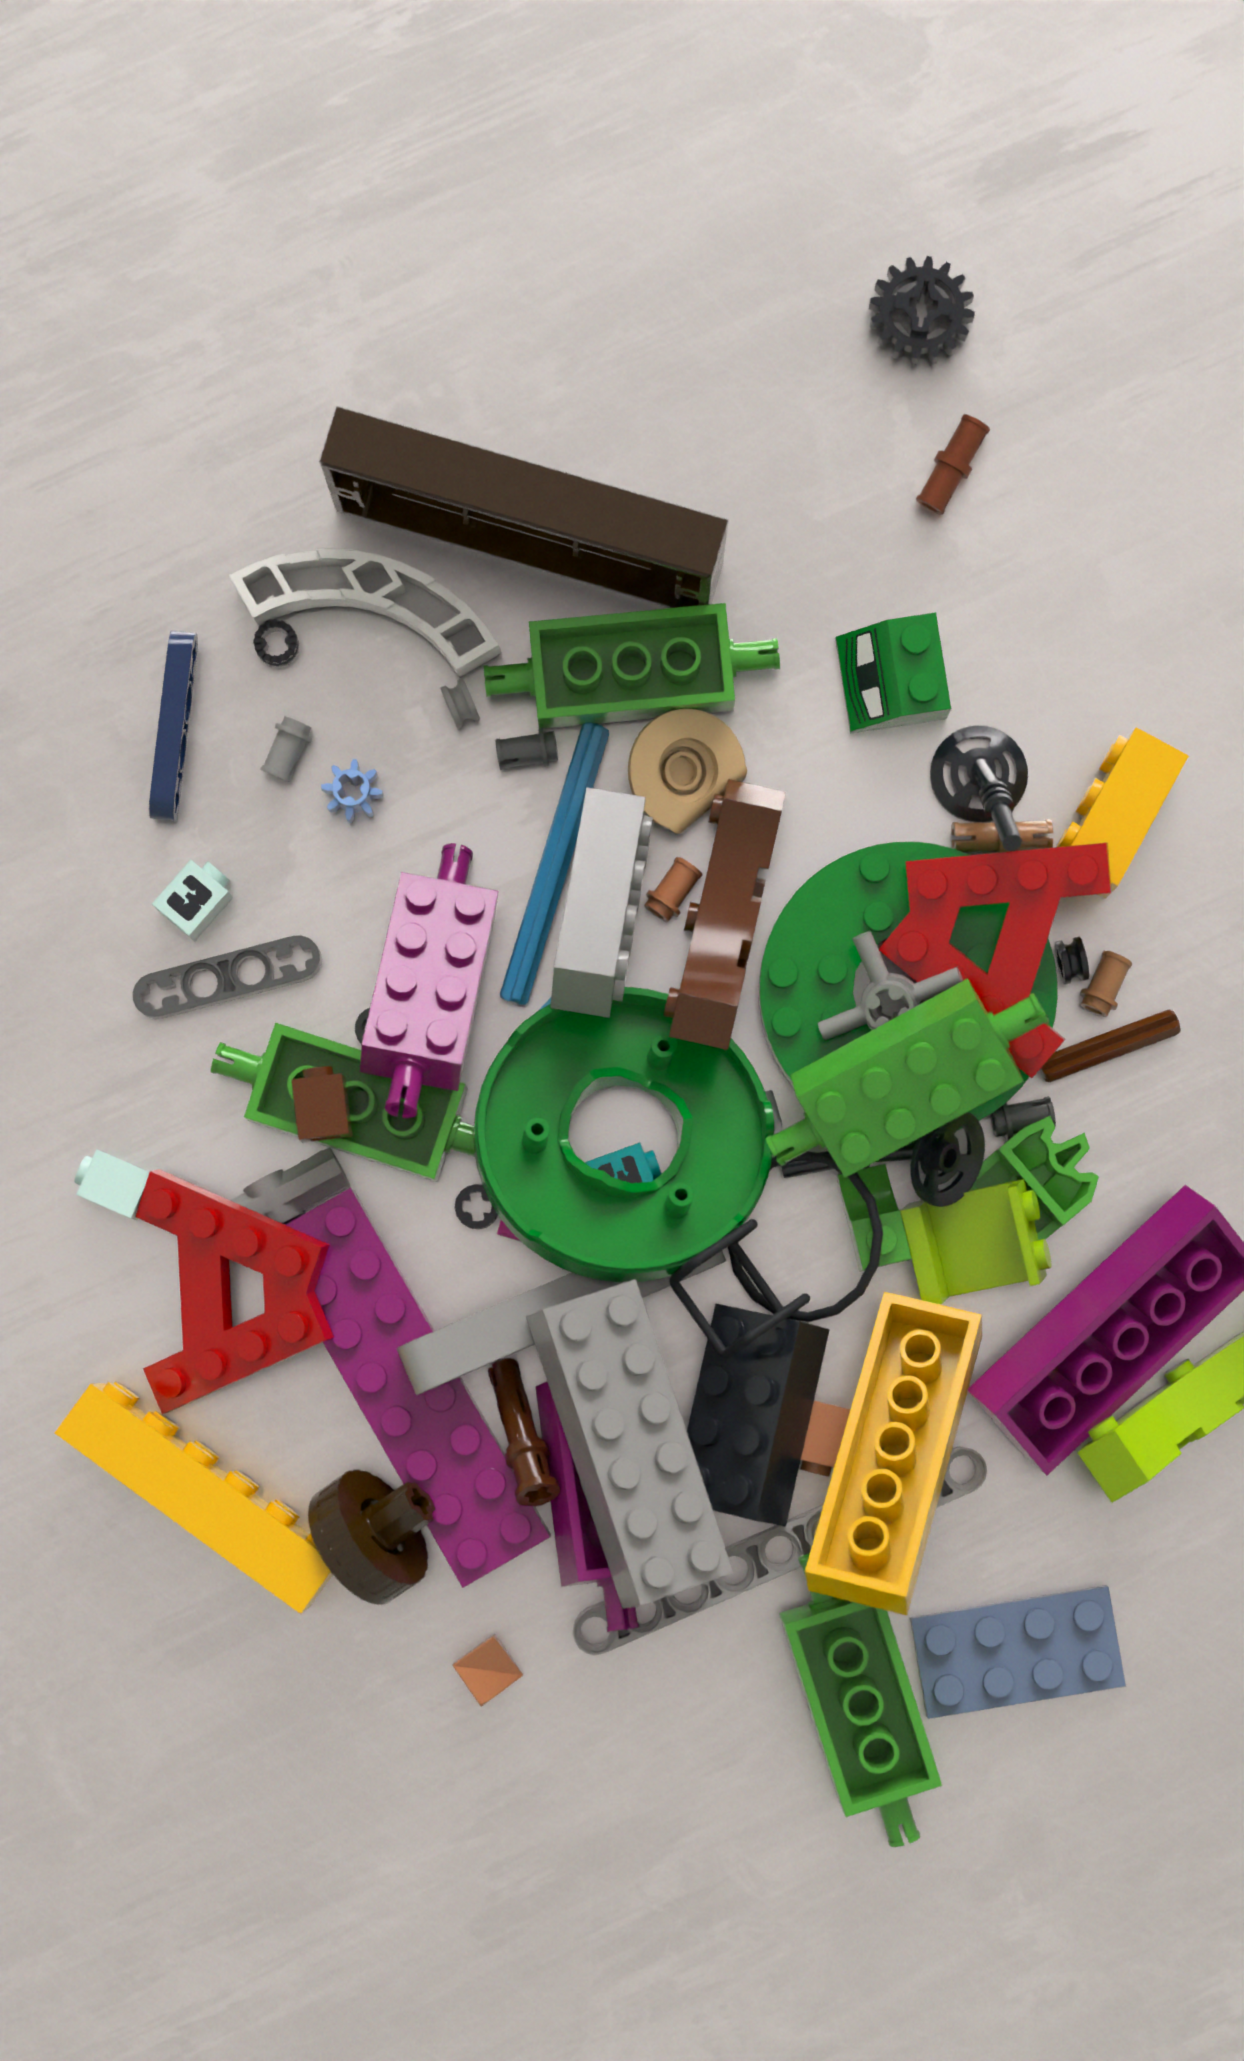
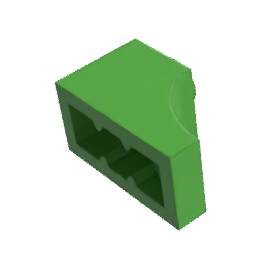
M886 1164L857 1171L876 1200L882 1224L883 1238L878 1267L912 1259L901 1212L898 1209ZM838 1174L836 1177L859 1272L865 1271L870 1260L873 1236L867 1205L850 1179L844 1178L842 1174Z

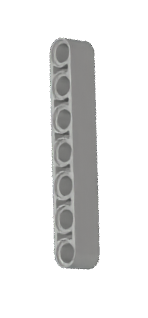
M719 1252L698 1266L681 1281L726 1262L723 1252ZM569 1273L415 1339L396 1349L416 1395H419L535 1345L526 1316L626 1282L602 1281ZM671 1276L658 1280L637 1282L642 1298L669 1287V1278Z

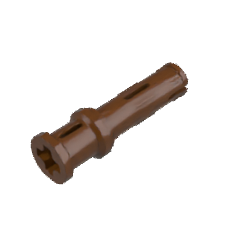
M512 1358L500 1359L494 1362L492 1367H489L488 1376L494 1389L497 1407L509 1444L505 1453L506 1465L513 1469L518 1487L514 1491L517 1503L522 1506L543 1505L555 1499L560 1493L558 1480L552 1478L547 1462L550 1456L549 1447L537 1435L530 1404L521 1379L518 1361Z

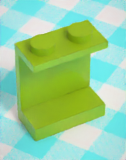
M1024 1179L964 1192L965 1196L948 1206L937 1207L921 1200L909 1203L900 1210L922 1301L943 1304L950 1296L1029 1281L1030 1286L1038 1285L1047 1276L1046 1269L1051 1268L1048 1244L1045 1239L1038 1240L1034 1223L1035 1220L1040 1219L1038 1200L1034 1190L1027 1191Z

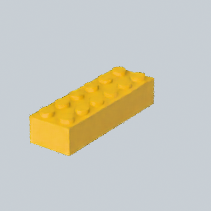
M888 1292L883 1293L805 1569L808 1591L908 1615L966 1400L967 1389L970 1385L982 1340V1314Z
M108 1381L107 1384L91 1383L55 1431V1434L299 1614L306 1611L333 1574L321 1558L311 1532L309 1534L296 1524L300 1516L277 1499L274 1502L270 1501L268 1504L255 1494L260 1486L240 1471L235 1470L229 1473L223 1471L215 1465L220 1457L199 1441L195 1440L194 1442L189 1441L188 1444L175 1435L179 1427L158 1411L144 1413L135 1406L139 1397L116 1381L114 1383Z

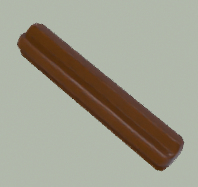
M1168 1009L1055 1051L1040 1069L1041 1074L1046 1082H1052L1173 1037L1181 1031L1178 1017L1172 1009Z

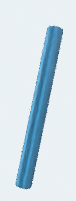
M584 723L581 726L500 991V998L513 1004L525 1005L528 1002L577 842L586 788H593L609 737V730L596 723Z

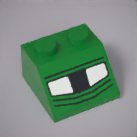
M936 612L888 619L835 637L850 734L947 719L951 711V703Z

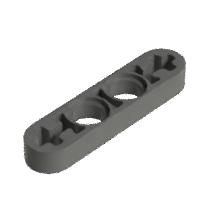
M302 935L290 936L147 974L141 977L135 984L132 992L133 1002L136 1008L146 1017L164 1019L307 981L319 972L322 964V955L318 946L310 938ZM295 946H300L306 953L312 952L313 958L305 961V970L298 972L292 964L281 966L279 969L283 977L274 979V966L267 955L268 952L276 950L278 961L293 956L292 948ZM255 957L264 963L265 974L260 982L248 985L240 981L238 967L243 960ZM200 970L211 971L217 978V988L208 997L195 996L190 989L192 976ZM181 975V990L188 1000L186 1003L179 1005V996L177 994L163 998V1007L160 1009H155L150 1002H143V996L150 994V985L157 983L161 990L176 988V985L172 978Z

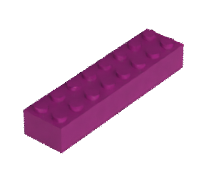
M348 1188L286 1224L293 1229L330 1244L315 1288L316 1296L334 1338L323 1342L402 1483L416 1482L424 1492L430 1495L435 1510L433 1511L434 1520L427 1527L462 1588L550 1538L551 1533L536 1507L522 1506L517 1503L514 1491L518 1486L514 1471L506 1465L505 1453L462 1377L416 1395L396 1348L435 1330L355 1190Z

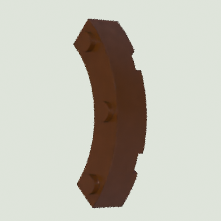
M728 779L725 795H714L708 823L718 825L700 904L690 902L684 931L693 932L680 989L670 987L664 1011L665 1017L673 1018L669 1037L726 1050L729 1048L766 882L765 879L757 878L759 867L769 869L786 792Z

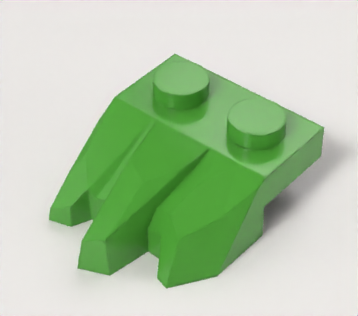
M1050 1116L1024 1127L983 1161L980 1173L970 1189L974 1190L1024 1179L1027 1191L1034 1190L1039 1204L1040 1219L1034 1221L1038 1240H1046L1057 1229L1064 1226L1091 1203L1099 1176L1093 1172L1079 1173L1074 1168L1090 1149L1085 1133L1061 1144L1053 1143L1051 1136L1055 1125Z

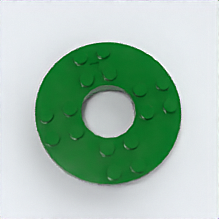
M892 842L866 847L842 856L823 867L810 877L785 905L773 926L765 947L759 977V1008L767 1043L775 1061L792 1086L791 1074L872 1031L866 1024L825 1041L819 1030L818 1022L857 1007L853 988L855 972L862 960L853 942V938L871 931L878 946L881 942L887 940L910 912L906 861L968 856L969 854L938 844L923 842ZM1010 902L960 907L950 943L987 974ZM1048 939L1031 994L1034 993L1037 997L1039 1004H1041L1049 1019L1047 1024L1053 1028L1058 1000V985L1055 959ZM1018 1067L1024 1082L968 1112L973 1114L978 1121L984 1119L1009 1101L1022 1088L1029 1076Z
M625 987L623 1000L612 1001L610 1018L554 1009L549 1004L537 1011L514 1030L495 1057L481 1086L473 1128L474 1153L478 1173L490 1203L504 1224L529 1249L552 1264L580 1276L611 1282H629L635 1279L637 1282H644L671 1276L693 1257L746 1223L755 1209L768 1179L772 1152L766 1137L774 1135V1114L772 1104L767 1099L764 1087L754 1067L732 1038L730 1039L729 1048L726 1050L669 1037L673 1018L664 1016L668 998L667 993L650 989ZM616 1085L639 1088L658 1098L672 1115L678 1133L677 1151L669 1167L652 1182L629 1183L611 1177L605 1171L588 1166L575 1155L568 1140L570 1119L579 1103L595 1091Z

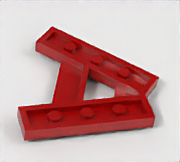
M1108 842L906 861L910 912L882 944L879 951L917 983L958 967L963 980L969 979L987 1013L992 1012L996 1015L1024 1000L1031 994L1060 899L1062 897L1112 893ZM1010 902L987 974L950 943L960 907ZM1046 1023L1010 1041L1011 1047L1008 1049L1017 1067L1030 1078H1033L1065 1041V1038Z
M157 1169L149 1172L135 1217L176 1235L178 1240L183 1350L143 1368L162 1414L171 1412L334 1338L315 1293L330 1244L163 1170ZM229 1259L263 1274L265 1313L232 1327Z

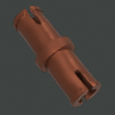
M963 414L961 422L944 451L939 450L934 458L936 466L920 495L916 498L920 505L936 514H944V509L962 478L967 479L972 471L969 465L986 434L988 435L990 428L985 423L975 417Z

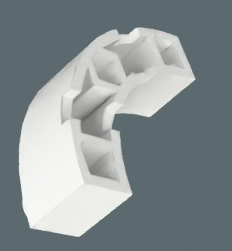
M321 548L316 549L317 551L275 555L252 563L228 575L259 626L265 624L266 621H271L299 610L327 606L354 607L391 617L418 632L440 651L459 677L502 653L499 644L486 625L463 600L459 599L449 589L438 583L428 574L403 562L379 554L353 549Z

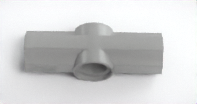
M329 1147L306 1160H302L299 1164L286 1171L280 1169L260 1178L244 1188L243 1194L230 1201L286 1225L305 1214V1209L350 1186V1183L338 1159Z

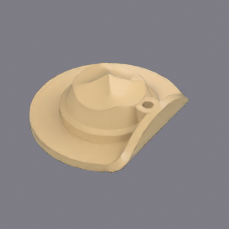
M697 709L673 710L651 720L635 739L628 760L630 789L633 795L646 797L645 815L653 817L652 821L676 834H681L712 808L715 794L725 795L728 779L742 782L747 776L744 753L733 731L716 716Z

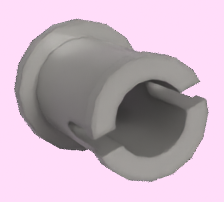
M284 716L282 723H276L274 727L278 729V733L260 770L290 782L291 775L305 742L311 743L312 738L309 737L312 727Z

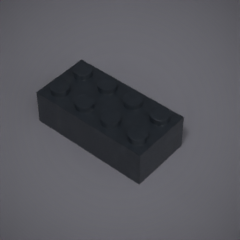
M715 1303L711 1327L727 1348L772 1315ZM785 1318L729 1359L720 1357L707 1339L687 1434L713 1511L786 1527L830 1329Z

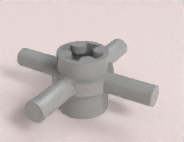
M871 931L862 933L853 938V942L870 979L869 984L863 991L861 1004L858 1007L818 1022V1027L825 1041L866 1024L875 1029L962 982L963 977L958 967L915 984L903 974L888 973ZM888 992L891 999L899 1000L903 998L905 1006L909 1007L901 1008L899 1012H894L892 1016L885 1015L881 1012L883 1008L880 1005L881 999L879 995Z

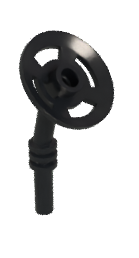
M969 726L955 731L939 745L931 762L930 782L936 799L947 812L961 820L973 823L994 821L1003 848L1007 851H1014L1020 848L1022 839L1012 812L1024 795L1028 781L1027 762L1021 748L1009 735L993 727ZM982 737L991 739L988 749L974 748L963 753L956 746L970 738ZM1006 750L1010 753L1015 764V784L1008 782L1009 765L1002 754ZM995 759L998 760L1001 766V779L996 776V766L993 762ZM945 762L951 764L950 777L957 791L953 797L947 790L944 782L943 767ZM959 766L965 767L964 778L967 783L965 786L962 785L959 779ZM972 796L980 797L984 809L969 807Z
M966 1112L876 1162L911 1160V1182L918 1197L925 1203L933 1206H948L965 1196L964 1192H968L980 1173L985 1153L984 1132L978 1119L970 1112ZM961 1126L967 1138V1154L960 1153L959 1142L954 1135ZM829 1151L818 1152L823 1154H830ZM803 1160L794 1161L782 1166L784 1178L833 1170L827 1164ZM919 1161L921 1169L926 1175L924 1183H922L919 1175ZM957 1171L960 1172L948 1187L939 1191L938 1185L948 1182Z

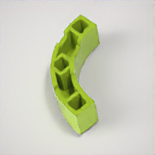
M1244 1331L1194 1365L1189 1358L1182 1361L1164 1374L1168 1381L1167 1384L1118 1420H1115L1112 1415L1087 1432L1092 1440L1077 1453L1111 1503L1149 1482L1182 1454L1181 1448L1189 1442H1193L1196 1439L1199 1440L1208 1435L1244 1408Z

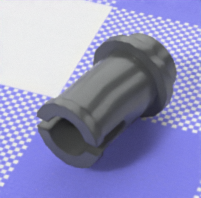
M539 728V734L495 739L500 770L543 762L544 767L549 766V761L558 760L554 731L544 732V728Z
M1049 1096L1043 1099L1010 1105L1006 1102L990 1114L995 1136H1005L1006 1140L1012 1138L1013 1134L1018 1133L1024 1127L1048 1116L1051 1117L1056 1126L1054 1107Z

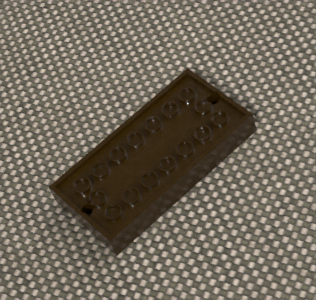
M336 406L319 462L337 512L667 608L709 605L712 603L724 561L728 527L727 519Z

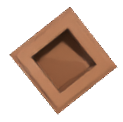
M496 1634L486 1639L452 1665L480 1706L489 1702L523 1676Z

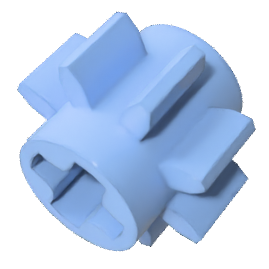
M357 759L352 760L350 769L343 771L335 765L331 766L335 776L333 784H321L323 792L334 794L335 799L329 802L327 806L328 811L333 813L342 808L345 810L348 823H352L355 813L361 811L372 817L374 815L370 807L372 798L380 799L384 796L382 790L371 788L370 783L375 781L378 776L377 771L372 769L363 774L359 771ZM349 781L354 786L363 783L359 788L362 797L356 801L351 796L342 799L345 796L343 786Z

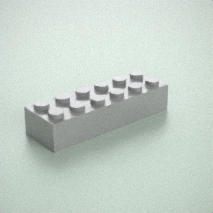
M636 1279L542 1309L526 1316L622 1609L642 1606L732 1574L733 1570Z

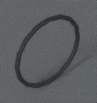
M807 1151L787 1162L803 1160L823 1163L841 1173L830 1154ZM777 1156L772 1157L770 1170L780 1166L776 1160ZM857 1172L847 1178L850 1179L867 1205L873 1230L869 1263L856 1288L835 1305L810 1312L798 1310L788 1319L812 1322L840 1314L864 1294L879 1266L883 1238L882 1224L876 1200ZM728 1246L733 1273L750 1298L774 1314L775 1311L765 1297L758 1292L743 1270L741 1263Z

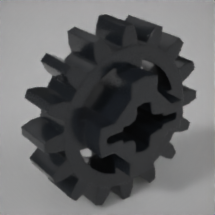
M932 256L926 257L923 267H916L912 257L906 258L903 272L893 265L888 268L887 276L890 282L877 280L874 290L881 297L870 298L869 310L879 314L871 318L869 325L871 329H883L879 336L878 344L884 346L892 342L895 345L892 357L895 359L899 358L904 351L911 353V364L916 365L921 354H927L930 362L934 364L937 363L940 349H943L950 356L955 353L957 346L953 338L959 341H966L969 330L962 324L973 323L975 312L964 307L972 303L974 295L973 292L960 291L966 279L963 274L953 279L948 276L950 263H944L937 270L933 268ZM916 282V285L906 293L897 292L901 287ZM935 285L940 287L949 298H943ZM924 294L927 316L923 320L922 327H919L916 306L920 302L921 295ZM893 322L900 323L909 336L903 334ZM949 326L948 329L939 336L927 339V335H929L935 329H946V327Z

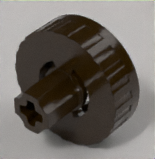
M355 1469L347 1471L312 1497L308 1508V1522L315 1546L331 1573L352 1594L371 1604H387L419 1583L426 1575L428 1552L421 1529L434 1520L433 1511L435 1506L430 1495L424 1492L416 1482H406L394 1490L382 1479L372 1475L370 1472Z

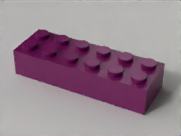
M1184 1185L967 1389L968 1392L1014 1446L1048 1476L1089 1437L1087 1432L1115 1413L1244 1291V1242L1214 1204L1187 1185Z

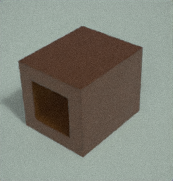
M332 1066L302 1070L303 1078L292 1079L298 1140L302 1143L353 1137L346 1077L342 1073L333 1074Z

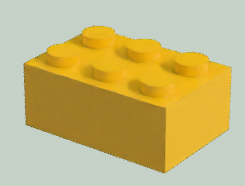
M1137 727L1127 739L1119 735L1099 767V770L1105 772L1106 776L1103 781L1095 778L1075 811L1083 816L1079 825L1073 821L1071 822L1056 847L1108 842L1113 892L1120 884L1189 755ZM1111 893L1097 895L1106 899Z

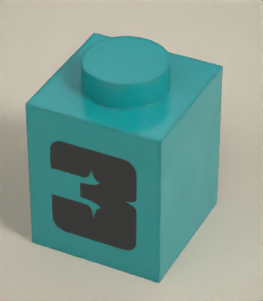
M640 1142L585 1162L591 1168L605 1171L611 1177L629 1183L652 1182L662 1174L654 1151L651 1150L644 1153Z

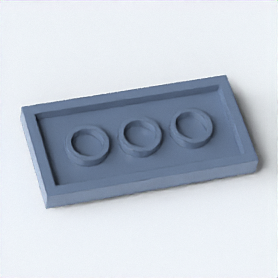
M1107 1585L910 1617L925 1712L928 1719L1126 1686L1109 1586Z

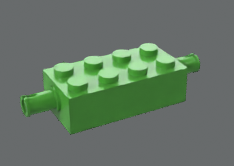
M726 603L529 621L532 657L527 658L528 663L483 666L486 697L530 692L531 696H536L539 728L547 729L579 726L584 723L600 724L653 719L663 713L678 709H697L707 713L734 711L735 692L733 677H736V672L780 669V656L777 638L734 643L733 638L729 639Z
M967 978L791 1074L795 1094L805 1111V1118L773 1136L766 1137L768 1146L774 1156L777 1155L776 1160L781 1167L786 1165L788 1161L818 1145L822 1148L826 1147L844 1178L1024 1082L1016 1062L1008 1049L1011 1047L1009 1042L1042 1024L1048 1023L1049 1019L1034 993L996 1015L992 1012L987 1013Z
M276 1022L266 1052L262 1056L227 1046L222 1042L217 1047L215 1054L234 1061V1064L213 1058L211 1073L220 1074L252 1085L253 1091L244 1118L250 1122L298 1137L292 1079L303 1078L302 1070L332 1066L333 1074L342 1073L346 1077L353 1137L316 1141L315 1143L435 1182L438 1181L447 1153L451 1154L452 1150L475 1157L474 1125L462 1122V1116L459 1115L468 1090L464 1083L460 1082L458 1091L422 1084L416 1116L402 1118L405 1098L401 1099L398 1117L389 1114L384 1107L388 1099L392 1078L360 1072L361 1050Z
M810 1553L798 1559L800 1565H802L804 1575ZM810 1591L812 1600L809 1604L781 1612L779 1616L839 1804L845 1817L879 1807L888 1836L889 1846H905L899 1830L900 1824H902L909 1844L920 1838V1832L917 1830L907 1797L940 1787L942 1782L887 1610Z

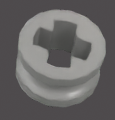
M463 678L457 680V685L454 688H448L446 685L440 688L457 728L462 727L463 721L467 718H471L474 721L480 719Z

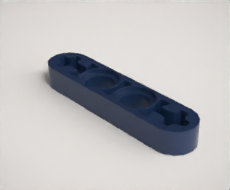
M171 631L169 635L149 799V816L151 819L176 821L178 816L197 661V633Z

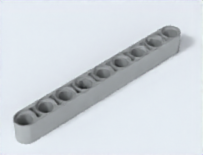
M960 1446L952 1448L937 1507L974 1492L982 1486L986 1479L987 1466L980 1453ZM966 1455L975 1464V1475L969 1482L958 1484L950 1476V1464L958 1456ZM823 1505L787 1520L786 1527L775 1525L725 1547L728 1557L737 1556L747 1563V1575L741 1582L730 1584L722 1580V1578H718L701 1584L702 1592L699 1599L690 1604L679 1602L674 1595L653 1601L656 1606V1613L651 1621L639 1624L640 1628L610 1632V1635L604 1642L592 1644L583 1638L581 1626L584 1621L591 1617H599L607 1622L605 1603L601 1601L580 1612L575 1619L573 1627L574 1642L580 1650L587 1654H604L802 1567L798 1559L811 1552L814 1541L811 1532L812 1525L821 1516ZM784 1536L792 1542L793 1554L785 1563H772L766 1557V1545L773 1537Z

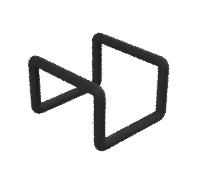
M754 1219L747 1221L693 1257L669 1278L673 1291L716 1352L724 1359L731 1358L749 1343L785 1318L790 1317L810 1301V1296L804 1293L783 1307L738 1244L740 1240L757 1227L758 1223ZM729 1246L775 1313L726 1348L680 1281L698 1266Z

